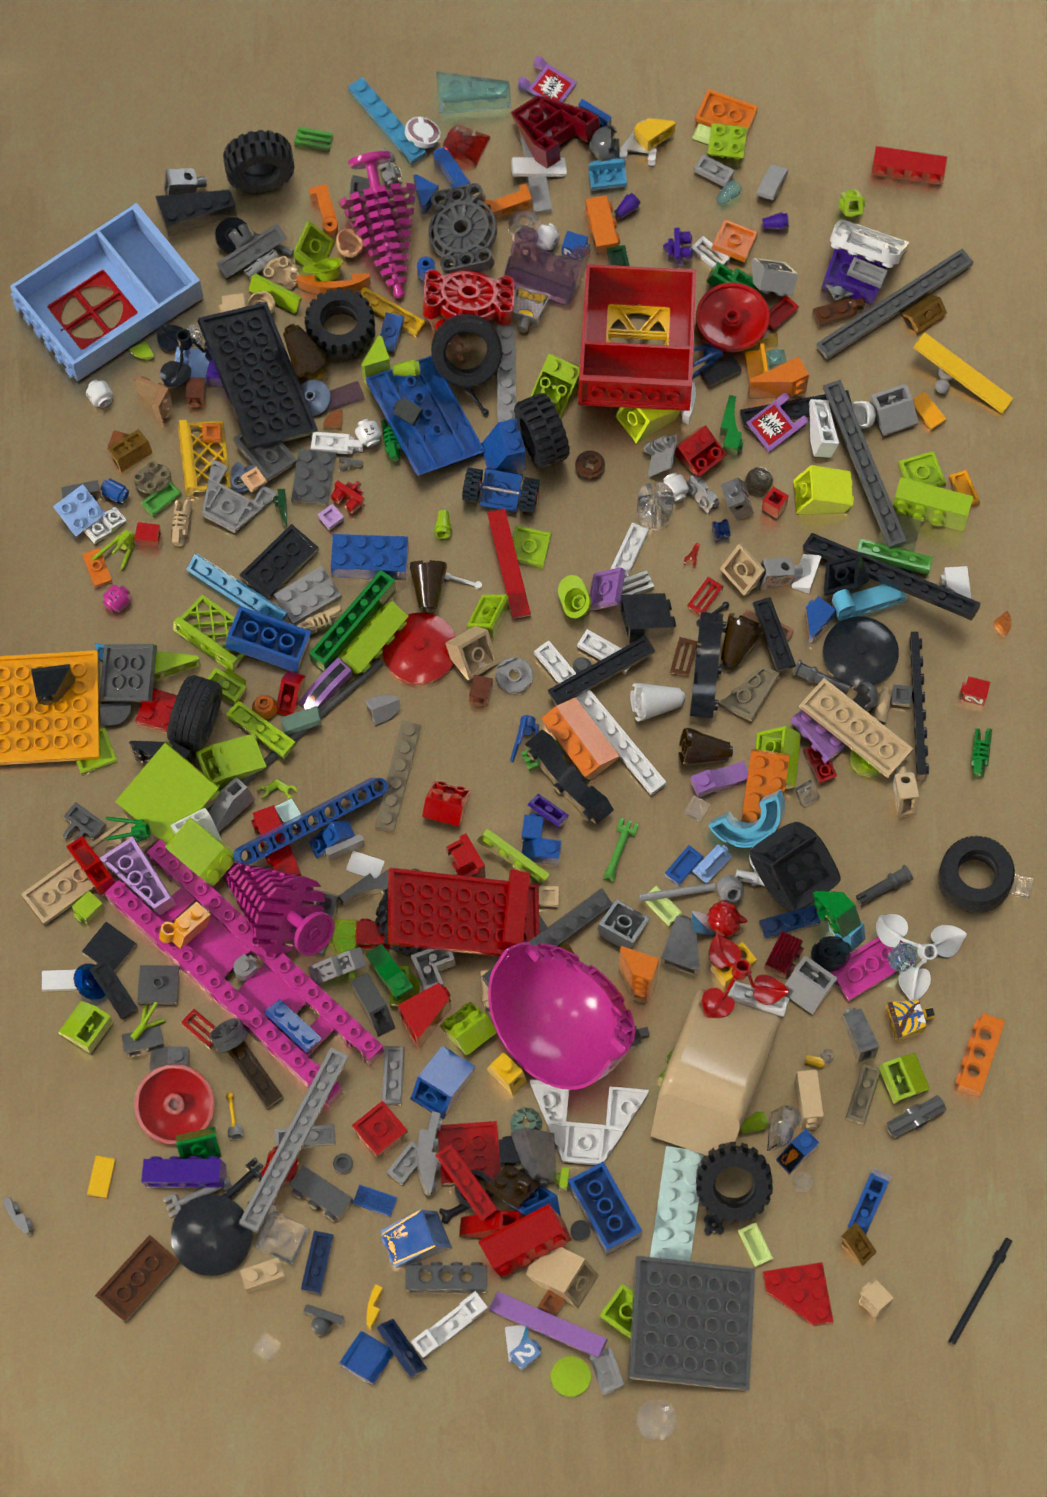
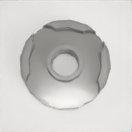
M510 657L498 665L495 679L502 691L508 694H520L531 686L533 670L526 660ZM517 672L520 676L518 679H511L509 674Z

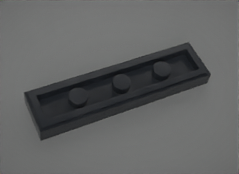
M771 597L753 602L752 605L760 627L764 626L763 635L777 672L794 668L796 664Z

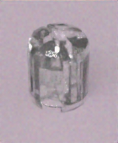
M655 481V491L653 494L651 482L645 484L640 489L637 498V519L639 523L641 522L645 527L655 531L666 528L674 515L675 497L673 490L667 484Z

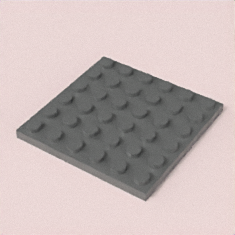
M636 1256L628 1379L749 1391L755 1269Z

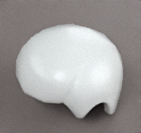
M868 401L854 402L852 408L860 428L871 427L876 417L875 407Z

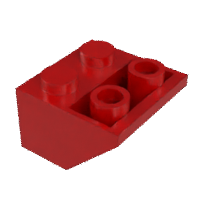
M706 425L699 427L678 443L674 451L681 464L697 477H700L727 456Z
M434 781L426 795L422 817L460 826L471 790L463 786L449 785L444 781Z

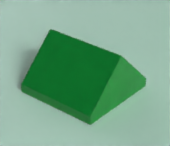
M215 1127L176 1135V1145L182 1159H189L190 1156H197L201 1159H208L210 1156L222 1157Z

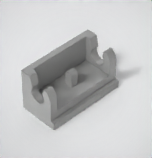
M611 1346L603 1349L599 1359L592 1355L589 1356L603 1396L624 1389V1382Z

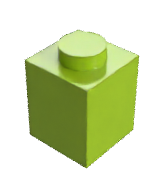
M90 891L85 893L72 906L74 910L73 916L80 923L84 921L87 925L104 910L102 902Z

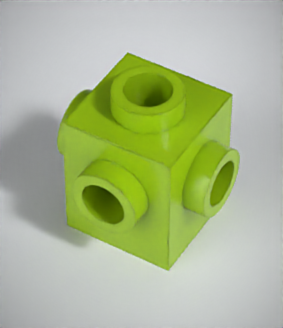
M848 189L846 192L841 193V199H838L839 210H842L844 215L848 217L863 214V207H865V197L856 189Z

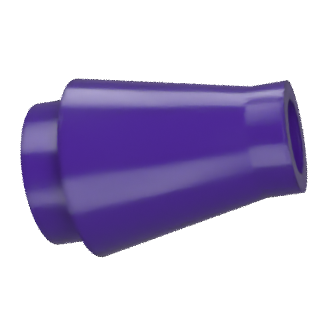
M633 193L627 194L617 209L614 210V213L618 218L622 219L638 209L641 202Z
M780 212L762 218L764 229L785 230V228L789 227L787 213Z

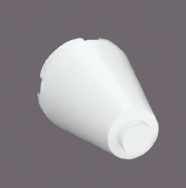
M634 683L632 685L635 689L630 694L631 708L638 715L635 717L637 721H644L682 707L685 702V693L680 688L644 683Z

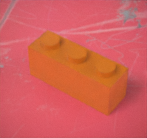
M607 195L586 199L585 208L596 255L607 253V248L616 247L618 244H621L619 233L615 232V228H617L615 217L612 218L611 215L613 212L612 202H608Z

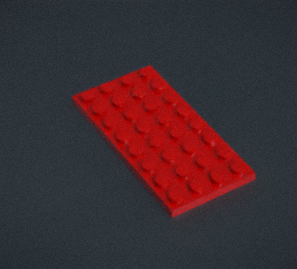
M390 868L388 870V945L501 957L505 949L512 946L502 943L509 881ZM529 883L523 942H528L539 934V884Z

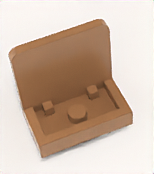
M135 376L134 382L138 394L153 400L152 407L156 421L163 423L172 411L171 407L173 404L169 389L162 383L156 384L151 382L147 377Z

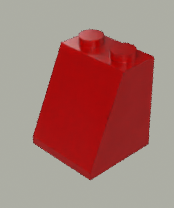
M439 982L398 1005L399 1016L418 1048L425 1044L450 1010L451 995L446 986L442 987Z

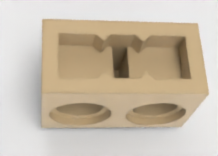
M876 1280L873 1284L869 1281L861 1289L859 1302L876 1319L891 1305L894 1297Z

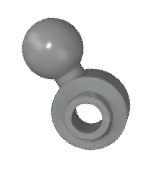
M939 368L938 375L941 379L936 382L935 389L938 393L944 394L950 389L948 381L954 378L949 374H945Z

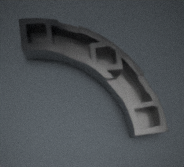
M701 612L698 643L701 645H697L690 716L713 718V712L718 710L719 700H715L717 675H721L722 664L718 663L721 635L726 633L727 622L723 621L724 614Z
M541 730L525 743L529 750L527 752L528 756L538 763L553 782L555 791L558 794L562 793L581 812L585 820L588 822L591 820L598 824L614 811L608 798L594 786L588 787L584 783L585 779L571 763L567 764L561 757L564 753L550 734Z

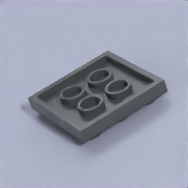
M104 644L99 701L152 702L157 645Z

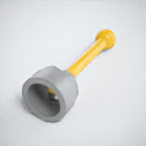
M228 1092L226 1098L229 1101L232 1124L228 1128V1138L236 1140L244 1137V1131L242 1126L236 1123L232 1100L234 1095L232 1092Z

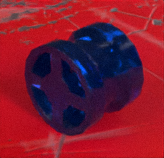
M723 519L721 522H712L715 540L723 536L726 538L731 537L727 519Z

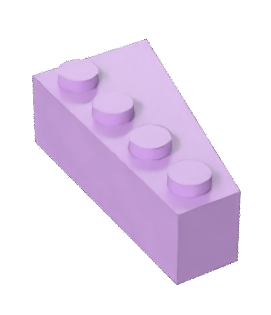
M133 837L100 857L111 871L159 915H162L176 905L143 850Z

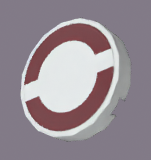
M414 117L406 124L405 136L410 142H414V145L417 147L431 148L439 141L440 130L433 121L423 117Z

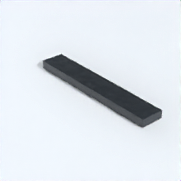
M845 390V392H846V394H847V396H848V399H849V401H850V404H851V406H852L851 399H850V395H849V391H848V390ZM823 394L790 400L780 407L791 420L800 419L802 416L810 417V399L827 400V398ZM768 405L741 409L740 416L743 428H749L746 422Z
M645 635L548 689V694L556 706L651 656L655 653V649Z

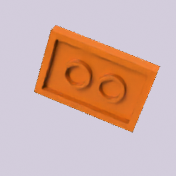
M708 89L695 117V122L710 127L712 123L748 127V133L758 111V106Z

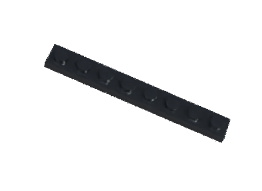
M919 631L910 633L909 647L916 781H924L926 775H929V763L925 762V757H928V745L924 743V739H927V727L923 725V721H926V709H923L922 703H925V691H922L921 685H924V673L921 674L920 668L923 667V656H920L922 638H919Z

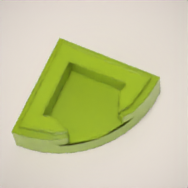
M146 341L130 348L131 354L136 358L145 360L155 358Z

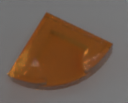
M1008 611L992 622V625L1005 638L1012 624Z

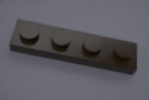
M244 1040L238 1046L227 1051L267 1109L283 1099V1095Z

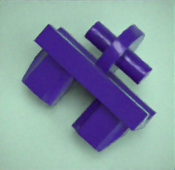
M674 228V239L669 238L668 243L663 245L664 252H667L669 257L674 256L678 260V266L684 265V260L693 259L691 247L684 248V244H691L693 242L691 232H681L680 228Z

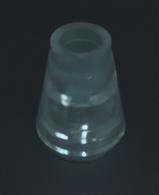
M732 179L726 183L716 197V200L723 206L739 196L743 189L736 180Z

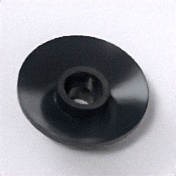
M229 217L217 225L215 240L220 249L230 254L236 250V246L229 238V233L236 229L242 237L243 235L238 226L247 224L245 221L237 217Z

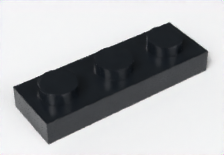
M106 959L89 969L121 1019L138 1009Z

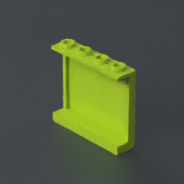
M168 741L162 745L115 801L136 820L143 819L144 823L147 822L150 831L166 845L175 835L170 825L203 808H207L206 802L209 799L213 801L220 793L218 791L220 785H216L172 748L173 745Z

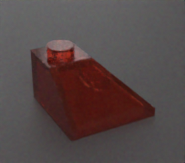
M457 124L449 130L443 142V148L449 151L453 159L477 167L491 136Z

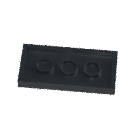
M291 524L239 574L240 578L256 592L269 599L319 551V547Z

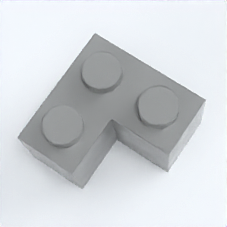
M428 949L411 955L412 964L423 991L438 982L444 987L439 972L455 966V958L452 951Z

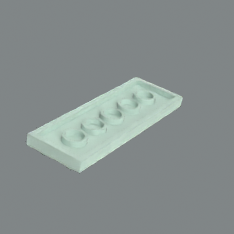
M666 1146L650 1257L690 1261L699 1196H697L696 1171L698 1166L701 1165V1159L705 1156L704 1154L689 1149Z

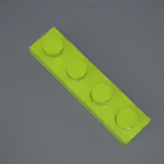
M239 700L226 714L230 720L249 734H254L256 739L284 759L297 745L294 740Z

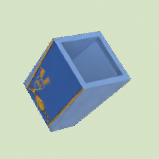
M420 1209L380 1230L382 1242L390 1253V1262L396 1268H405L411 1262H420L452 1248L437 1211Z

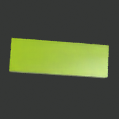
M256 273L252 275L249 291L253 293L267 291L273 296L276 305L294 314L299 312L301 296Z

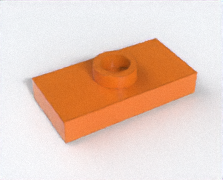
M100 548L82 554L95 588L113 582L103 555L94 561L92 560V557L100 551Z

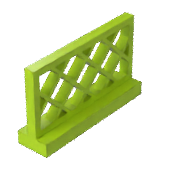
M203 594L181 617L178 616L173 621V631L231 672L237 668V664L246 656L240 653L236 657L230 652V649L225 648L226 644L219 645L216 642L215 638L226 637L227 639L229 633L227 625H232L235 617ZM204 602L209 606V610L198 611V606ZM221 614L224 617V621L213 622V615ZM210 615L211 622L200 623L199 616ZM189 616H197V623H189L186 619ZM225 625V632H214V626ZM211 626L212 633L204 634L201 632L200 627Z

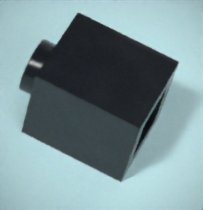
M504 1136L502 1139H499L500 1167H505L508 1163L513 1167L521 1166L512 1137Z

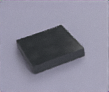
M105 922L82 950V953L96 964L106 959L114 972H116L135 949L137 943L108 922Z

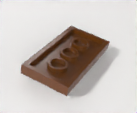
M149 1235L97 1292L95 1297L126 1323L180 1261Z

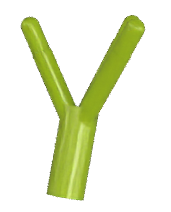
M154 1002L148 1014V1004H144L141 1022L130 1036L133 1040L137 1041L146 1028L166 1021L163 1018L147 1024L158 1005L157 1002Z

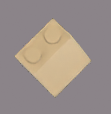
M474 626L446 642L452 662L467 680L472 679L474 674L479 675L499 663L488 629Z

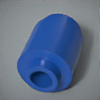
M422 257L417 262L418 277L424 281L425 273L428 270H435V262L430 257Z
M111 478L105 480L100 488L102 495L117 503H124L130 493V490L125 485Z

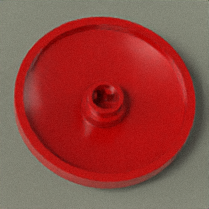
M724 283L713 287L700 299L696 309V326L701 337L712 347L726 352H740L752 348L765 336L769 326V308L765 299L755 289L740 283Z
M423 612L407 614L408 618L405 620L407 624L400 631L397 630L393 634L395 638L388 645L385 643L382 647L384 663L390 673L404 683L417 686L433 684L444 678L455 665L450 658L446 642L455 638L456 635L450 625L436 615Z
M168 1064L154 1069L141 1081L135 1094L134 1111L139 1125L151 1138L165 1144H176V1135L207 1128L214 1111V1096L208 1081L198 1071L181 1064Z

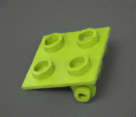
M712 123L708 155H711V157L722 156V158L725 156L727 159L729 157L738 160L740 158L744 159L748 127Z

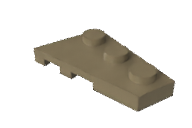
M762 665L742 685L732 690L729 696L719 701L718 706L752 722L780 677L779 672Z

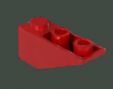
M499 1210L483 1221L480 1220L477 1214L461 1217L459 1237L485 1238L521 1219V1212Z

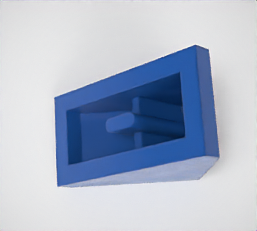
M415 174L413 175L414 184L416 185L421 212L424 215L432 206L431 196L434 192L439 191V186Z

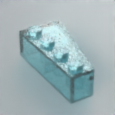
M436 71L440 114L511 108L509 81Z

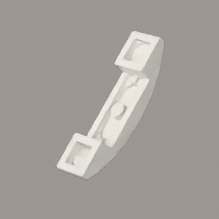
M476 1291L459 1303L460 1305L430 1329H426L411 1341L423 1358L456 1336L488 1308Z

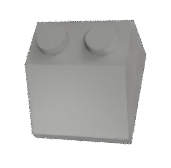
M752 258L753 284L759 289L758 291L762 293H769L771 291L780 296H786V294L793 295L798 273L785 262Z

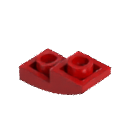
M812 747L803 750L819 784L837 777L831 760L825 764L822 761V754L819 751H814Z

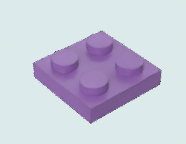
M619 567L593 574L590 591L592 599L590 609L592 611L620 605L625 569Z

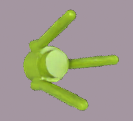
M124 530L121 535H117L113 541L92 557V560H96L117 543L112 554H115L120 548L123 550L128 549L120 567L123 570L131 551L135 547L133 544L135 535L129 530Z

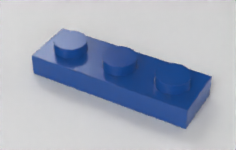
M279 999L266 1009L265 1014L306 1053L321 1042L322 1038L282 1000Z

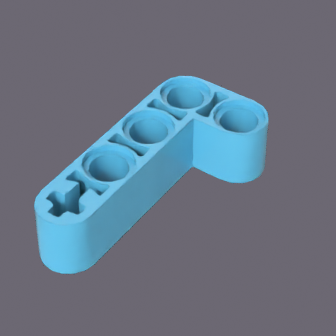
M885 584L850 594L849 590L844 589L833 595L832 606L836 609L838 621H842L850 617L865 615L903 603L907 600L906 593Z

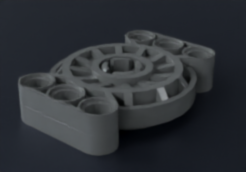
M478 183L439 190L431 196L436 212L429 224V239L436 253L442 258L440 266L445 275L461 270L481 272L490 270L495 265V259L490 249L496 240L497 222L489 206L483 202L486 196ZM462 225H465L467 230L463 233H458L462 229Z

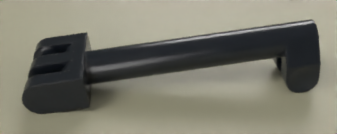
M254 1157L245 1165L249 1172L222 1196L231 1199L254 1177L260 1181L263 1177H261L259 1171L264 1165L259 1163L254 1168L253 1166L258 1162V1159Z

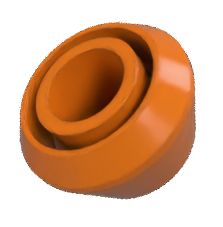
M261 695L253 701L252 710L267 720L277 713V702L269 695Z

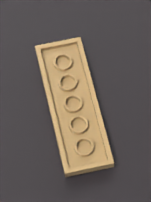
M825 678L799 705L800 709L887 778L894 773L913 751L911 746Z

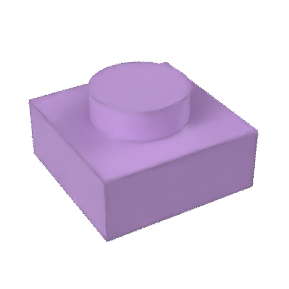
M333 504L318 514V518L329 531L344 520V516Z

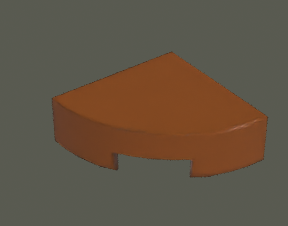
M343 409L335 410L327 415L323 428L342 429Z

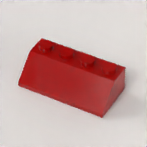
M548 1204L479 1240L478 1243L493 1270L500 1277H503L522 1266L528 1265L531 1261L547 1255L548 1252L563 1247L571 1241V1237L564 1220Z

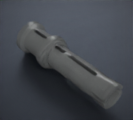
M800 659L792 674L807 679L809 683L815 682L819 684L825 678L845 695H847L850 685L819 672L817 667L814 666L812 668L802 663Z
M903 865L902 869L893 874L889 873L883 881L857 894L856 899L860 901L859 904L863 906L892 888L898 889L899 885L904 882L912 881L913 876L908 867Z

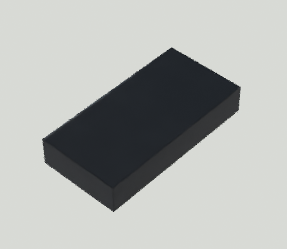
M732 355L701 370L700 374L708 387L711 388L741 373L742 369Z

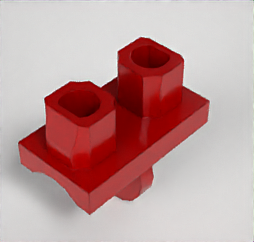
M339 480L335 482V489L331 495V499L339 504L344 498L347 499L348 502L345 504V508L352 514L358 508L363 509L365 507V498L362 497L364 491L360 489L361 483L359 481H356L354 484L348 481L346 485Z

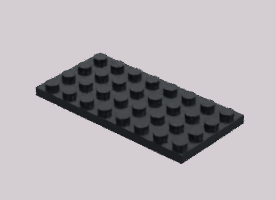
M267 302L198 318L197 322L248 451L313 435L314 432H318Z

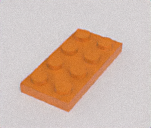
M751 749L742 822H754L760 818L761 807L759 802L764 796L780 789L784 796L790 754Z

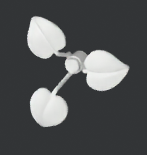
M897 914L880 915L876 923L878 937L886 946L896 947L901 940L918 948L917 954L922 961L916 965V968L908 966V969L904 968L899 975V985L910 1001L920 999L927 991L931 982L930 972L927 969H920V966L927 963V960L934 959L937 954L942 957L955 955L967 936V933L958 927L940 925L931 932L933 944H918L903 938L908 932V924L902 916Z

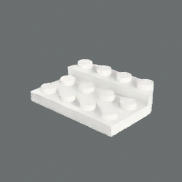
M842 218L834 225L830 237L831 247L846 249L852 255H863L869 261L875 262L877 260L883 262L882 265L893 268L894 264H899L900 258L907 250L909 244L907 241Z

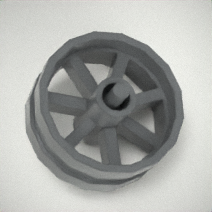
M234 1018L215 1027L210 1033L209 1038L218 1052H225L243 1042L247 1036V1031L240 1019Z

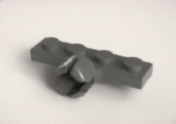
M247 224L238 226L243 235L242 237L236 229L230 232V239L236 246V250L216 263L226 279L287 240L278 224L273 225L257 236L253 234Z

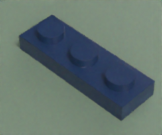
M815 905L759 920L764 940L778 937L781 931L789 934L821 924Z
M314 1231L301 1291L321 1295L334 1234Z
M394 1319L386 1321L377 1327L382 1338L386 1341L410 1378L427 1370V1367Z

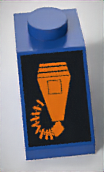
M819 596L815 600H811L805 608L807 609L805 618L808 641L810 643L818 637L836 614V609Z
M805 1128L780 1154L776 1162L790 1175L818 1149L820 1142Z

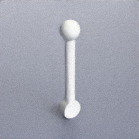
M446 573L445 575L446 580L451 579L468 585L475 586V588L478 590L482 588V583L480 581H468L465 579L451 576L450 573Z

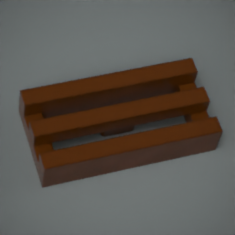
M679 637L670 674L674 675L675 673L677 676L683 675L689 678L698 641ZM682 643H686L680 667L675 669ZM689 645H693L687 669L683 671Z

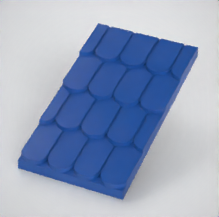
M432 355L416 360L419 361L420 375L416 377L412 375L407 377L393 376V369L366 378L376 402L379 403L387 422L391 425L403 452H405L417 476L485 452L451 387L436 370ZM403 397L423 409V413L414 427L393 414L395 403L397 400L401 401Z

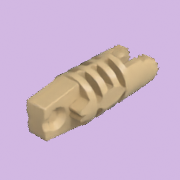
M190 499L184 501L183 511L181 501H175L171 536L172 543L177 547L184 546L185 537L188 533L192 506Z
M340 605L323 611V613H318L313 617L305 619V621L296 626L310 630L311 634L333 626L341 616L339 613L342 612V608Z

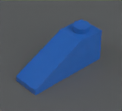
M875 1168L872 1169L847 1227L850 1228L856 1223L861 1227L865 1235L867 1234L892 1177L891 1175Z

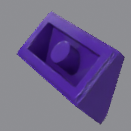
M537 794L528 803L529 807L558 827L564 825L569 817L566 812L540 794Z

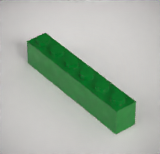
M380 570L309 652L310 661L325 671L396 590L395 580Z

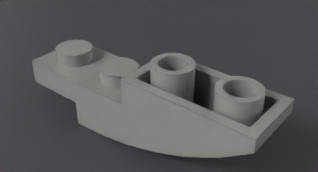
M433 1111L430 1116L428 1129H420L416 1151L420 1182L425 1195L430 1196L431 1191L436 1190L438 1179H434L436 1171L439 1172L441 1168V1163L435 1156L437 1153L432 1152V1150L436 1151L438 1139L435 1138L436 1131L441 1129L442 1119H439L440 1113Z

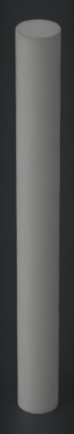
M715 883L644 893L639 894V901L644 902L715 891L716 887Z

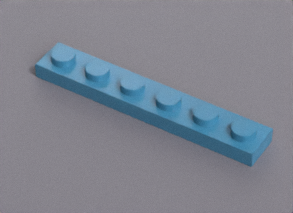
M363 77L348 86L350 93L411 164L426 156V151L423 148L415 146L414 142H410L406 138L405 126Z
M198 553L193 555L186 569L187 571L240 606L281 621L285 620L288 614L287 611Z

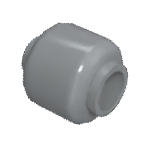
M726 875L718 881L717 892L722 900L733 904L743 897L744 887L736 876Z

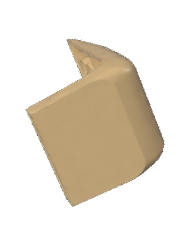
M699 989L662 1081L651 1137L708 1156V1151L712 1148L717 1150L720 1144L724 1143L725 1146H730V1142H735L755 1093L781 1017L735 1002L733 1011L726 1017H707L704 1014L701 1003L702 996L706 990Z

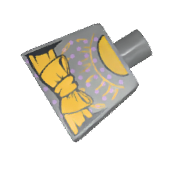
M519 286L516 287L513 320L519 322L517 326L519 331L527 332L529 325L539 326L550 305V294Z

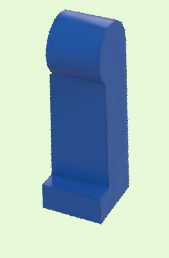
M437 148L433 154L434 164L444 172L452 184L451 188L470 184L449 151L445 148Z

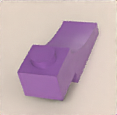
M744 761L727 767L715 770L708 769L691 776L690 782L697 797L700 798L713 792L716 794L747 782L748 770Z

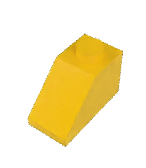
M648 118L643 122H639L634 127V139L648 152L675 134L676 122L673 120Z

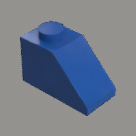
M546 838L524 841L521 853L534 863L559 866L562 841Z

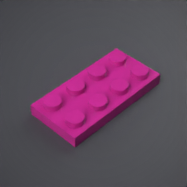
M877 937L851 953L850 959L844 967L830 973L837 977V985L850 1002L907 967V965L902 964L903 962L912 964L915 962V959L901 940L896 947H888Z

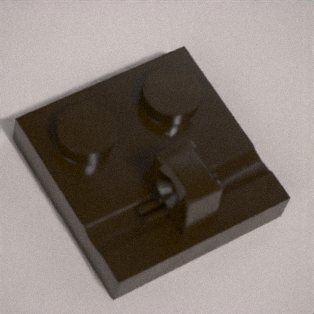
M508 1163L487 1183L485 1189L515 1208L520 1209L540 1189L541 1183L533 1180L530 1176Z

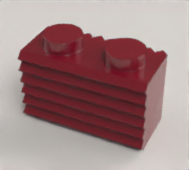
M781 931L765 963L764 969L786 979L787 975H791L795 969L796 964L793 963L795 958H800L803 953V940Z

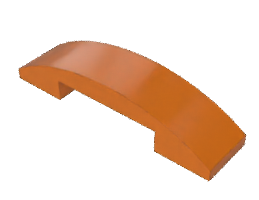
M370 273L352 274V280L316 282L315 275L297 276V284L299 289L316 295L320 293L325 294L326 290L332 289L334 291L337 288H342V290L352 289L353 293L361 291L364 287L370 286L371 279Z

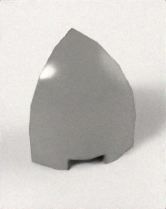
M380 695L365 700L367 708L372 712V720L375 725L391 719L400 707V699L393 695Z

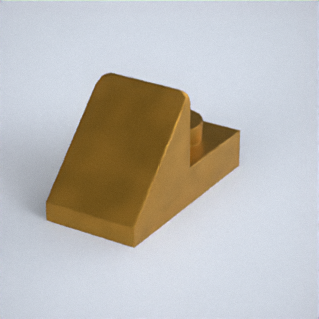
M856 1223L841 1235L843 1239L841 1245L862 1266L877 1252L861 1227Z

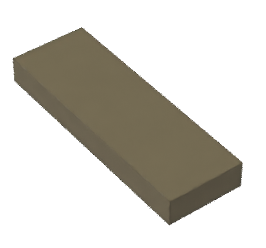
M865 1063L862 1064L845 1120L865 1125L881 1073L878 1067Z

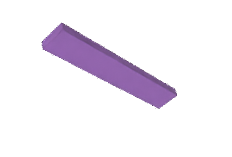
M498 1291L489 1308V1311L598 1359L608 1341L607 1338Z

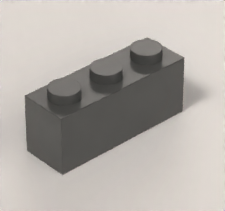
M304 1165L289 1184L292 1190L291 1193L299 1199L303 1197L309 1201L307 1204L315 1210L320 1208L325 1212L324 1215L332 1221L336 1219L340 1222L353 1204L351 1196Z

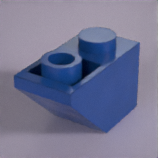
M348 820L334 821L314 836L309 843L316 858H320L326 855V848L354 837L355 834Z

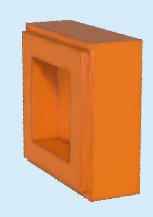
M203 423L202 443H221V424Z

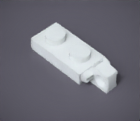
M314 432L311 450L353 454V451L363 452V444L360 440H354L355 438L351 437L350 434Z

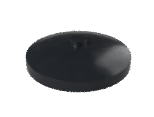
M857 616L844 619L832 627L825 638L822 656L828 673L840 682L850 685V688L855 689L860 682L865 681L871 682L877 687L887 681L895 671L899 658V647L894 634L886 625L870 617Z
M214 1194L199 1196L186 1203L177 1213L171 1228V1243L179 1261L189 1270L205 1276L225 1274L236 1268L246 1257L252 1242V1230L239 1225V1221L245 1212L242 1207L230 1198Z

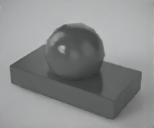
M308 1304L305 1305L304 1315L314 1318L311 1322V1329L315 1334L321 1336L327 1334L331 1329V1324L343 1328L345 1323L344 1316Z

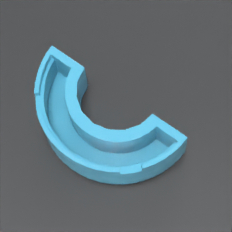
M780 789L763 797L759 802L761 816L754 822L739 821L731 812H727L712 819L708 826L725 843L728 842L735 845V847L741 848L754 847L774 833L782 822L785 812V800L782 790Z

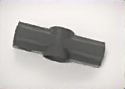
M937 1095L920 1105L915 1104L903 1112L904 1114L887 1122L886 1126L891 1136L895 1139L912 1129H919L927 1124L930 1119L944 1113L947 1109L942 1098Z

